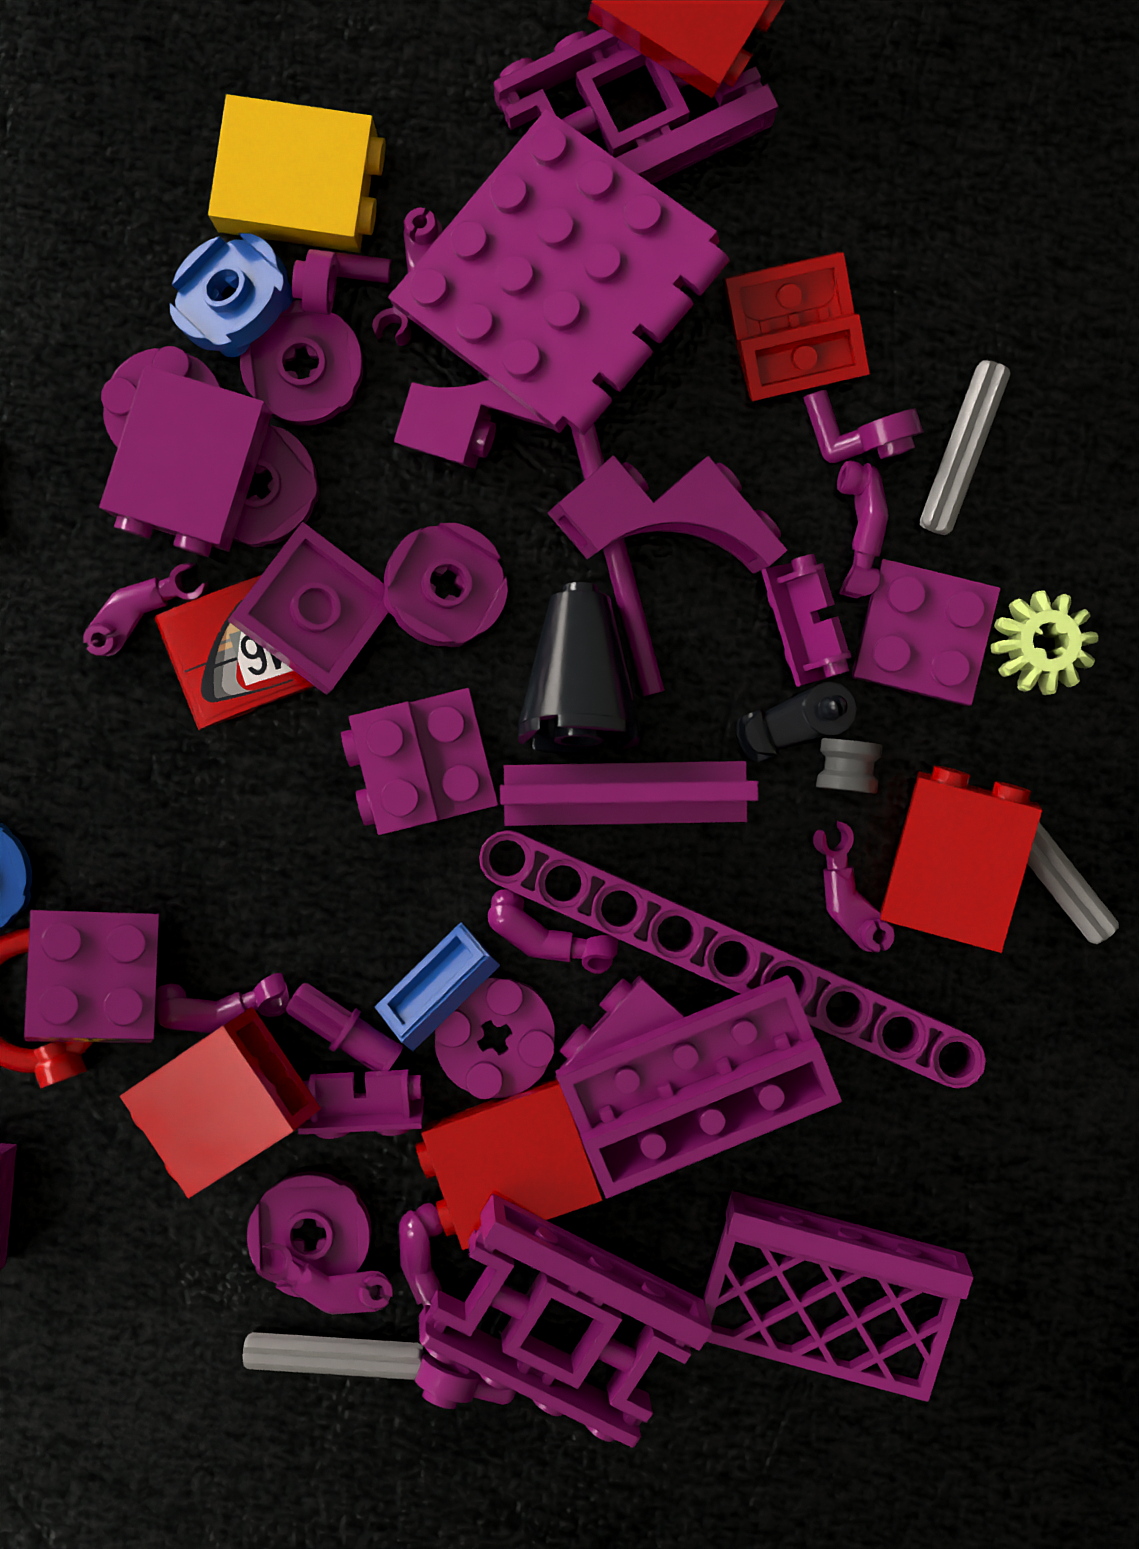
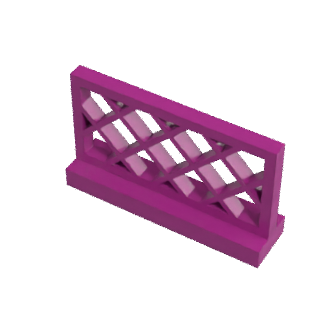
M746 761L504 765V785H500V805H504L505 826L747 822V801L758 800V782L746 781Z
M732 1191L725 1212V1226L703 1300L710 1324L715 1308L738 1295L753 1320L735 1329L711 1324L712 1332L705 1342L928 1402L961 1298L967 1299L973 1280L965 1254ZM735 1242L760 1248L769 1265L740 1279L730 1263ZM773 1252L780 1253L786 1256L777 1259ZM804 1260L819 1264L828 1280L798 1295L785 1270ZM832 1268L839 1269L844 1272L836 1275ZM726 1274L732 1284L721 1289ZM777 1276L790 1300L761 1315L747 1290ZM863 1276L879 1280L887 1296L857 1311L843 1287ZM891 1284L902 1286V1288L894 1291ZM836 1292L849 1316L819 1331L806 1306ZM922 1292L942 1297L943 1301L939 1314L916 1327L902 1305L903 1302ZM895 1308L908 1331L877 1346L864 1323ZM797 1311L811 1335L793 1345L777 1342L768 1326ZM856 1327L870 1351L851 1361L836 1358L826 1342ZM760 1331L763 1338L753 1334ZM932 1334L927 1348L923 1339ZM915 1343L924 1358L918 1380L893 1373L885 1358ZM819 1347L822 1354L811 1350ZM877 1363L880 1369H876L870 1366Z

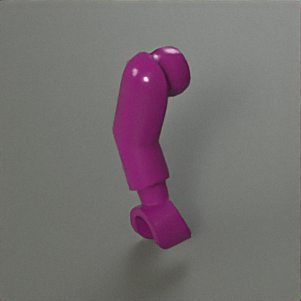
M426 208L413 209L404 220V242L408 273L442 233L441 223L436 219L432 211H429L427 214ZM394 306L381 311L374 318L372 324L376 338L378 340L381 339L383 330L388 324L399 323L401 327L395 335L398 346L408 344L412 336L409 324L410 319Z
M846 461L839 472L837 488L841 493L854 494L858 525L852 543V549L855 550L853 566L846 576L839 594L859 598L873 593L879 585L880 572L872 566L875 556L880 557L889 514L883 482L878 469L869 463L863 466L855 461Z
M185 563L175 567L171 571L170 577L160 580L155 577L117 590L110 596L85 630L83 643L87 642L89 645L86 649L96 656L116 654L145 613L167 606L168 600L176 597L186 600L200 597L208 590L209 583H203L195 592L186 590L181 583L182 574L196 564Z
M837 821V828L841 833V841L833 849H829L827 846L825 832L818 829L814 833L813 844L819 852L826 855L827 868L823 869L826 909L829 915L863 950L877 953L880 952V949L883 951L887 950L894 942V927L889 922L880 920V912L856 890L853 866L848 865L847 853L854 841L851 828L847 824Z
M508 889L499 890L493 895L491 908L488 911L489 925L496 933L527 956L563 962H571L572 958L582 959L583 967L595 974L603 973L611 967L613 957L618 952V938L611 935H600L583 939L573 937L571 932L548 930L523 911L524 898L522 895Z
M275 973L266 977L255 987L254 991L243 995L240 992H236L217 1001L186 998L185 990L180 985L166 984L156 989L155 1019L158 1024L167 1029L213 1033L252 1006L255 1011H258L263 1016H280L285 1013L290 997L282 973Z
M431 1203L421 1205L414 1212L409 1210L399 1223L401 1268L417 1305L422 1303L423 1307L425 1305H432L431 1299L437 1289L442 1291L440 1281L431 1265L429 1238L441 1234L444 1229L438 1211Z
M269 1242L262 1246L272 1250H279L283 1255L284 1261L281 1269L275 1273H267L256 1268L257 1273L269 1281H279L282 1279L292 1285V1292L323 1312L329 1314L375 1312L385 1308L389 1304L390 1297H393L392 1284L379 1271L327 1276L308 1263L302 1266L295 1262L288 1248L280 1243Z

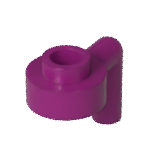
M310 249L306 261L296 260L292 277L293 298L302 299L304 312L330 315L335 298L337 277L389 284L392 260Z
M821 390L804 397L822 456L829 463H837L874 450L878 451L880 460L914 449L915 445L912 437L923 433L916 408L878 419L859 427L855 431L841 435L827 390Z
M430 1353L423 1355L415 1378V1382L424 1389L422 1394L424 1399L434 1405L447 1409L457 1408L458 1402H471L473 1397L505 1405L510 1403L516 1394V1391L510 1388L508 1390L497 1389L488 1384L479 1373L457 1362L454 1364L443 1363L434 1358Z

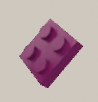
M302 521L230 616L228 622L327 695L388 614L383 599L385 586L383 582Z
M882 559L878 565L880 572L879 585L871 593L851 678L963 706H971L1000 588Z

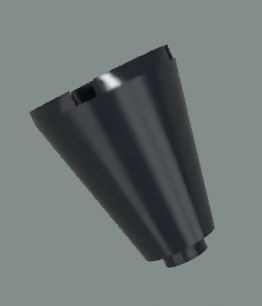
M587 582L568 583L563 586V592L556 593L550 598L518 723V742L523 745L532 737L534 750L564 755L599 754V744L617 741V752L629 750L638 746L641 729L611 598L604 593H600L599 587L595 584Z

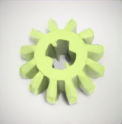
M1037 591L1032 594L1030 606L1022 599L1014 600L1009 604L1014 620L1003 617L996 620L994 627L998 632L1008 636V640L991 644V652L993 654L1009 653L1011 660L1002 664L999 672L1005 677L1020 669L1021 674L1017 686L1019 690L1023 692L1031 690L1038 680L1039 688L1043 695L1054 694L1058 687V680L1067 687H1072L1079 683V676L1074 666L1085 669L1093 666L1095 659L1090 654L1081 650V646L1096 643L1099 636L1096 632L1091 631L1081 634L1079 625L1086 622L1090 617V612L1086 609L1073 613L1071 616L1067 615L1071 606L1070 596L1062 594L1051 605L1046 592ZM1043 634L1045 638H1054L1055 649L1045 652V649L1034 648L1033 637Z

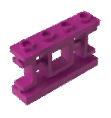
M603 28L590 35H587L585 31L573 33L555 46V52L534 62L532 58L520 59L507 66L501 72V78L493 83L495 101L500 111L504 112L505 120L510 130H513L537 117L539 118L546 109L555 114L545 91L576 76V88L586 107L561 120L584 136L598 130L608 153L651 184L773 126L778 109V104L769 85L762 86L760 82L761 76L755 66L741 73L733 88L722 81L714 95L719 108L688 122L690 111L679 89L690 84ZM646 65L667 110L619 133L597 88Z
M492 1194L480 1213L481 1226L479 1230H474L468 1239L470 1257L487 1265L465 1303L437 1289L431 1299L432 1305H425L419 1315L420 1344L434 1358L443 1363L454 1364L457 1362L479 1373L488 1384L497 1389L508 1390L510 1388L533 1399L540 1409L550 1415L561 1416L564 1414L586 1425L591 1433L604 1441L613 1442L617 1440L634 1448L641 1438L639 1425L642 1421L647 1423L653 1414L649 1393L637 1388L636 1385L658 1351L684 1364L691 1355L690 1347L700 1351L712 1332L704 1300ZM514 1258L540 1271L526 1295L503 1284L514 1267ZM551 1298L593 1318V1321L571 1355L529 1335ZM489 1306L512 1316L501 1333L502 1341L476 1328ZM621 1312L645 1323V1326L631 1347L612 1338V1335L622 1321ZM597 1359L617 1368L606 1385L607 1392L584 1381Z

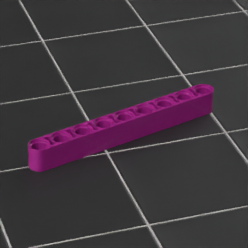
M512 830L500 831L489 837L481 847L479 856L481 869L485 876L495 884L740 994L769 983L773 973L781 967H796L801 978L797 994L809 1025L945 1086L953 1088L968 1087L975 1083L984 1072L986 1059L983 1048L977 1040L958 1028L523 833ZM500 841H515L524 850L525 863L519 872L511 875L501 874L492 865L491 852ZM556 866H570L581 877L580 889L570 899L562 900L555 898L546 888V876ZM618 890L628 892L634 897L636 902L635 914L629 921L622 924L609 922L604 918L601 911L602 901L606 895ZM677 915L684 917L688 920L691 928L690 938L687 943L675 949L667 948L660 944L657 932L661 922L669 916ZM727 941L740 942L745 948L746 953L745 963L739 970L733 973L720 972L714 965L713 958L716 949ZM837 992H851L856 1003L853 1015L844 1022L836 1023L830 1021L826 1013L828 1000ZM894 1017H906L911 1028L907 1041L897 1047L886 1046L882 1036L886 1023ZM951 1042H962L965 1047L966 1056L961 1067L955 1071H942L938 1059L943 1047Z

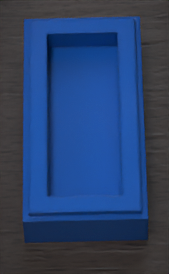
M460 922L375 1008L401 1043L414 1051L500 964L474 933Z

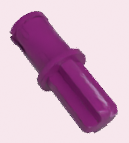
M303 983L287 1004V1013L331 1042L329 1047L331 1051L334 1052L339 1048L372 1071H389L404 1047L359 1018L360 1010L356 1008L351 1013L310 984Z

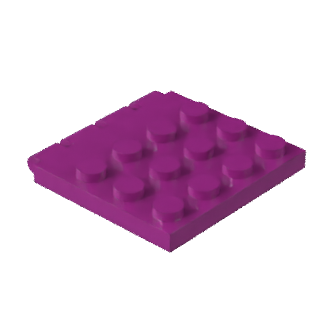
M546 109L388 298L396 309L555 431L560 433L568 424L580 434L585 435L612 402L611 397L599 385L604 381L615 390L621 392L653 353L652 349L640 339V336L645 333L657 343H662L693 306L692 300L680 288L684 285L697 295H702L728 264L729 258L716 246L719 243V238L715 229Z

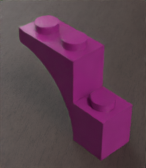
M490 380L473 385L444 388L412 383L394 442L413 450L476 469L479 457L486 458L495 438L496 423L490 422L493 411L552 430L554 429Z
M613 455L548 512L550 517L586 559H589L602 548L615 541L640 533L656 531L684 533L710 541L730 552L753 574L769 567L787 551L779 541L781 533L775 522L765 512L759 509L754 511L739 493L742 487L734 473L722 463L715 465L709 456L692 467L653 502L646 494L649 487L642 475L627 462L621 465Z

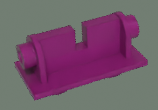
M814 554L796 558L788 564L761 570L767 588L768 601L774 611L784 644L785 658L791 668L796 687L849 671L846 659L852 657L846 644L839 617L820 621L818 610L835 604L824 571V564H817Z
M409 1069L366 1072V1093H355L353 1072L310 1074L309 1080H302L321 1109L298 1127V1135L316 1134L321 1138L333 1139L343 1137L350 1132L377 1131L382 1135L395 1136L404 1134L410 1129H422L425 1096H422L421 1075H410Z

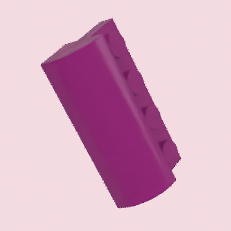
M788 975L555 1070L557 1080L579 1129L582 1143L606 1199L842 1102L821 1047L813 1035L794 984Z

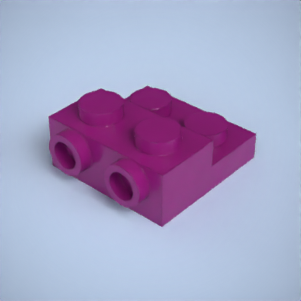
M469 688L348 716L351 730L341 732L344 752L350 767L361 765L366 788L356 791L357 803L364 826L375 824L378 835L499 805Z

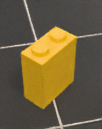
M226 94L208 216L220 233L239 235L238 233H251L262 239L360 253L363 234L372 235L374 231L377 201L376 198L368 196L371 176H381L383 171L385 138L377 137L372 115Z

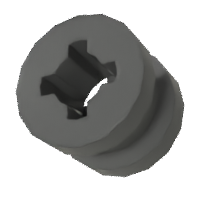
M822 738L820 751L826 757L825 767L817 775L816 787L877 794L878 780L874 777L873 770L874 762L881 758L882 745L861 741Z

